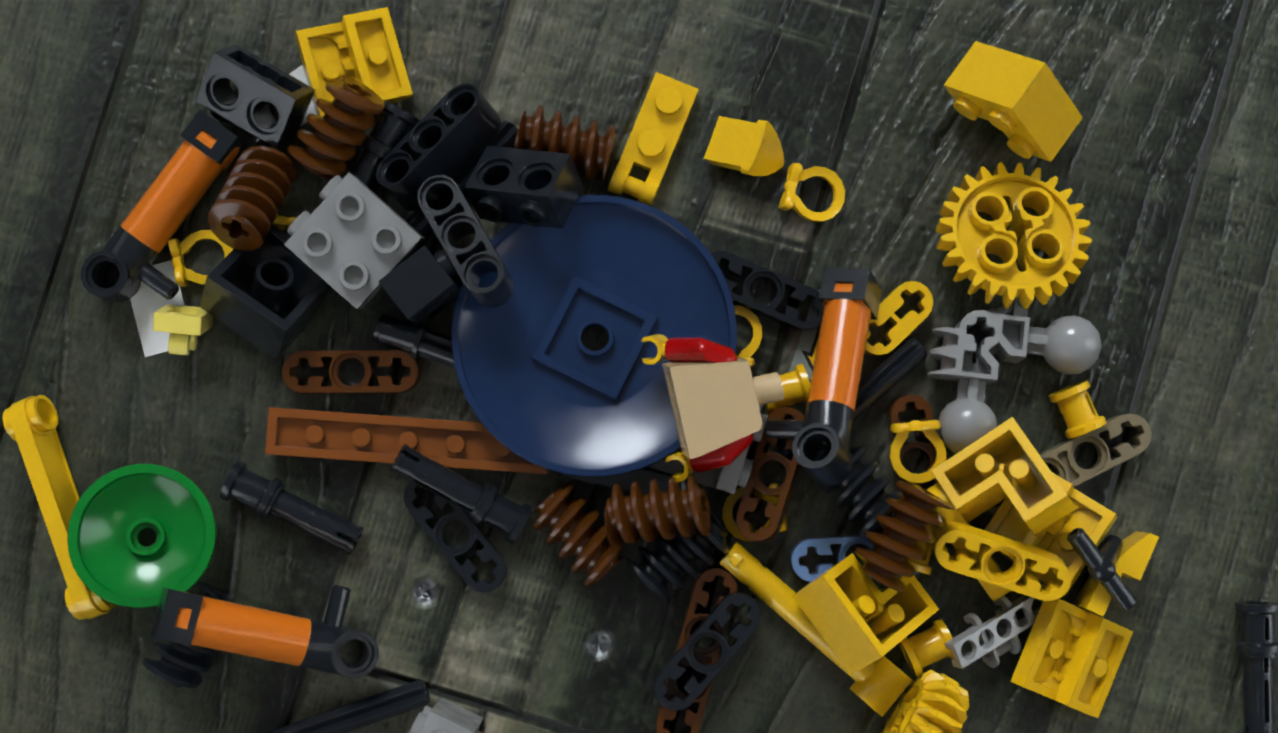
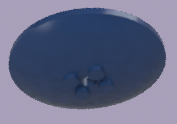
M607 195L578 196L563 229L544 226L533 227L519 223H509L502 228L491 241L512 276L514 282L513 294L501 306L486 307L480 304L462 283L452 321V351L457 377L468 403L485 428L500 443L528 462L550 471L580 477H607L641 470L663 460L680 449V441L662 366L663 363L670 361L667 359L664 362L652 365L644 364L642 358L656 357L658 350L653 342H641V339L655 334L664 335L668 339L702 337L730 347L736 353L737 323L731 293L721 269L703 243L688 228L664 212L638 201ZM490 272L485 274L481 278L478 287L486 288L491 286L496 281L498 273ZM590 327H601L609 335L607 345L598 351H591L584 347L582 344L584 332Z

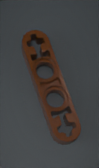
M710 567L703 570L697 577L675 653L689 638V631L692 625L703 621L709 614L707 612H694L697 603L704 607L707 606L709 593L702 589L705 581L712 582L715 575L722 576V584L729 588L728 594L737 592L736 581L727 570L721 567ZM719 595L717 597L715 606L721 601V599L725 595ZM731 603L726 609L730 615L732 614V610L734 607L733 603ZM730 619L723 627L720 626L718 620L712 623L715 629L724 637ZM716 639L710 646L698 647L694 645L693 648L694 657L703 664L714 663L718 660L721 653V645ZM685 656L678 662V664L685 667H692ZM669 676L666 682L668 690L665 695L668 698L675 694L680 695L682 698L686 696L687 693L677 686L676 680ZM712 681L694 701L698 702L697 709L686 708L684 722L690 726L688 732L681 731L680 733H698ZM660 704L656 718L657 733H670V728L664 725L666 719L674 720L677 710L667 709Z

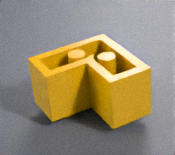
M978 41L974 42L943 85L955 100L953 107L961 115L973 121L977 120L978 117L988 120L1009 139L1007 146L1014 153L1025 159H1030L1033 155L1051 162L1083 118L1045 62Z
M1013 417L931 470L957 511L967 522L975 519L1008 497L1025 523L1036 535L1076 509L1063 487Z
M853 553L793 595V598L849 675L882 658L939 610L914 575L913 577H899L906 586L903 593L887 586L879 589L871 577L861 569L862 565Z

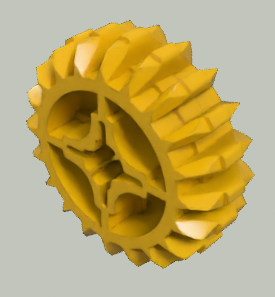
M933 670L924 672L917 677L916 681L910 684L905 693H902L900 701L893 709L881 733H962L961 728L967 719V710L969 709L968 691L959 686L957 681L943 673L939 674Z

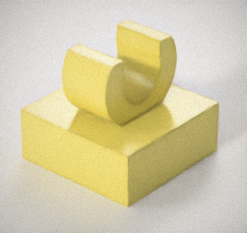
M167 304L154 312L153 331L170 333L168 342L169 354L188 356L189 350H196L197 336H201L213 327L214 316L201 307Z

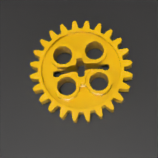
M1000 162L993 176L984 166L980 167L975 177L976 180L968 174L965 175L960 188L953 186L947 198L948 201H944L939 215L943 218H940L935 230L943 234L936 245L937 249L950 251L942 263L943 266L957 265L959 268L953 281L958 282L968 278L971 284L967 293L972 295L980 288L985 290L986 304H989L995 295L1002 296V303L1005 309L1010 307L1014 298H1019L1023 308L1028 309L1034 300V295L1043 305L1047 304L1050 300L1052 292L1058 296L1063 295L1069 286L1068 283L1073 284L1080 275L1081 271L1079 269L1083 268L1089 258L1084 252L1092 243L1091 238L1082 235L1090 226V221L1076 219L1084 205L1082 203L1069 205L1067 202L1073 190L1069 188L1058 192L1054 189L1058 182L1057 176L1050 178L1046 183L1041 181V168L1039 167L1033 171L1031 176L1024 175L1022 163L1017 164L1013 173H1008L1004 164ZM1005 199L1009 201L1010 209H1011L1010 211H1009V208H1008V205H1007ZM1023 207L1034 209L1039 216L1028 214ZM977 212L989 214L994 221L982 219ZM1033 249L1044 251L1049 259L1038 257ZM986 254L999 256L1004 264L992 262ZM1016 259H1017V261H1018V264H1019V266H1020V269H1021L1023 272H1021V271L1018 270L1017 264H1016Z

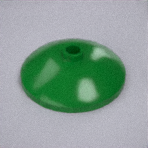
M134 464L115 469L103 475L88 487L72 512L67 542L72 565L79 578L92 592L116 605L148 608L158 606L163 587L187 592L201 579L214 554L217 530L211 505L204 493L193 481L178 471L165 466ZM152 529L156 533V541L153 545L145 547L141 543V535L144 531Z

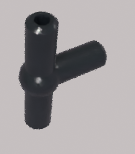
M1083 528L1072 530L1068 534L1067 540L1088 566L1091 578L1102 584L1121 610L1133 608L1136 605L1137 598L1117 574L1115 566L1123 547L1122 540L1115 535H1108L1105 537L1099 550Z

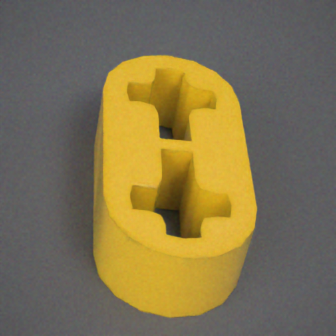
M916 281L904 282L879 304L877 319H870V324L877 328L889 320L893 326L884 335L888 341L887 345L884 346L881 343H877L872 346L867 341L865 354L874 357L888 354L928 317L934 303L932 293L928 287ZM902 292L908 296L914 293L920 296L921 299L917 303L918 308L921 310L919 314L911 310L901 319L895 314L904 303L903 298L900 296ZM868 330L867 339H868V338L870 337V335H871V333H870L869 330Z

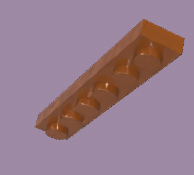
M269 407L265 454L395 463V458L403 445L406 444L420 454L450 468L548 474L549 470L530 463L513 453L500 443L485 428L482 422Z

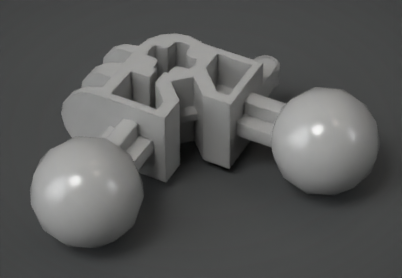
M1014 298L1008 309L1001 305L996 309L991 307L986 311L974 310L968 313L955 328L940 327L932 329L933 334L943 339L942 347L930 350V356L941 361L940 370L928 372V377L958 382L956 400L945 406L938 419L941 424L940 429H938V435L944 442L945 447L952 453L957 454L997 427L996 416L992 409L984 403L986 385H991L998 380L999 363L993 357L994 354L1001 361L1019 363L1026 358L1027 354L1041 355L1056 371L1068 375L1081 374L1096 363L1101 352V338L1095 326L1090 321L1075 315L1062 316L1052 321L1047 328L1029 326L1030 317H1027L1028 309L1023 308L1019 298ZM975 324L979 325L980 333L987 334V337L978 346L975 343L974 336L967 334V331Z

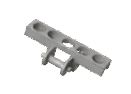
M1023 595L1010 602L1008 598L1003 596L994 602L995 605H1001L1002 608L996 610V616L984 623L974 613L965 615L964 621L967 624L971 623L973 626L966 628L964 632L945 643L946 648L952 650L955 658L952 661L953 667L963 669L982 657L984 663L989 667L995 668L1000 663L999 657L1008 651L1012 654H1018L1021 651L1018 634L1034 624L1040 607L1034 611L1031 609L1032 602L1036 598ZM1021 608L1024 612V617L1017 620L1015 612ZM985 630L988 631L989 636H990V640L988 639V636H987ZM969 641L972 649L961 654L963 643Z

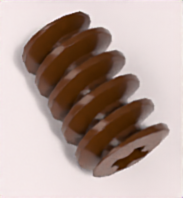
M341 76L344 82L342 86L330 82L325 86L326 90L334 97L333 101L322 98L317 99L316 105L325 115L321 117L311 113L308 114L306 119L315 128L314 133L304 129H300L297 132L298 138L306 146L303 148L291 144L287 149L306 170L329 181L336 175H342L347 169L345 160H351L356 154L354 145L363 143L366 138L364 130L371 129L375 124L373 114H380L385 108L384 101L379 95L363 83L349 76Z
M538 105L532 116H527L526 110L524 111L514 148L571 154L577 172L584 165L585 177L587 180L592 181L601 169L604 182L615 147L616 126L611 124L605 134L601 136L599 135L597 120H592L587 129L583 131L580 127L579 115H574L568 126H564L562 111L556 110L550 121H546L544 118V106Z
M265 146L250 147L241 153L237 164L230 173V177H228L223 186V190H221L215 200V204L208 213V224L220 241L231 248L241 251H253L261 247L264 243L263 237H266L269 233L271 223L274 222L278 215V210H280L285 202L284 197L288 195L291 190V184L294 183L298 176V169L293 160L284 153Z
M689 475L686 490H681L677 479L671 477L667 492H662L658 481L652 479L648 494H643L639 482L634 481L631 484L630 496H625L621 485L616 483L612 486L611 498L607 499L605 506V529L607 538L612 545H617L621 538L626 543L634 544L639 540L640 535L645 541L654 542L659 533L663 539L673 540L678 531L682 537L692 538L695 535L696 529L703 536H708L711 530V513L708 497L705 490L699 487L694 475Z
M570 481L563 484L531 512V514L537 512L539 514L533 528L535 531L547 527L552 528L545 542L549 546L560 541L564 542L558 557L563 560L575 555L577 558L570 571L576 574L587 569L589 574L583 586L589 588L626 556H619L625 542L621 538L617 545H612L610 542L607 543L605 525L594 528L600 513L597 510L585 514L581 513L587 501L584 495L572 500L568 498L575 486Z
M897 481L895 486L904 495L903 500L887 497L885 502L894 512L893 516L877 514L875 519L884 529L883 533L867 531L865 536L874 548L868 550L857 547L855 553L864 562L861 567L864 572L885 586L903 593L906 586L898 575L913 577L916 569L907 558L923 560L926 555L917 541L933 543L936 536L928 527V524L944 526L946 523L945 517L937 508L953 510L954 507L914 483Z

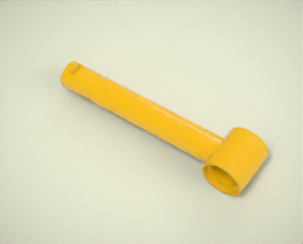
M736 542L730 548V551L722 557L719 564L742 584L746 585L751 592L848 674L793 598L796 592ZM883 656L854 674L849 675L855 680L849 689L883 717L913 680Z

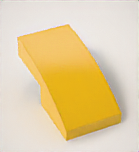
M1136 531L1123 539V547L1115 563L1117 574L1120 577L1124 576L1140 581L1159 537L1152 533ZM1089 575L1073 605L1104 617L1112 597L1100 582H1096Z

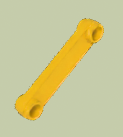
M45 395L29 396L11 404L9 408L4 410L2 417L3 425L8 435L18 444L67 584L65 590L66 606L73 617L78 620L93 619L110 612L118 605L106 601L92 592L79 578L72 565L67 542L68 527L72 512L80 497L56 431L58 413L54 404Z

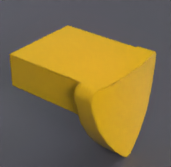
M723 116L718 117L704 156L707 162L714 166L738 170L743 174L759 177L770 175L784 166L782 145L769 121L758 120L757 123Z

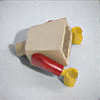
M661 334L643 337L641 342L651 341L657 346L658 350L656 357L642 358L644 364L652 365L664 362L667 359L670 361L663 363L662 366L681 448L667 456L665 462L678 460L684 466V469L677 471L672 477H675L678 482H682L693 471L700 473L731 465L752 443L753 433L763 428L759 406L784 400V391L779 374L773 372L752 377L750 364L747 360L737 358L732 348L702 337L668 339Z

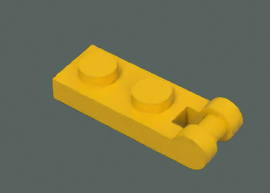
M658 72L655 73L619 163L610 180L608 192L621 196L623 192L637 198L638 202L652 206L697 97L698 88ZM634 165L650 171L645 182L630 176Z

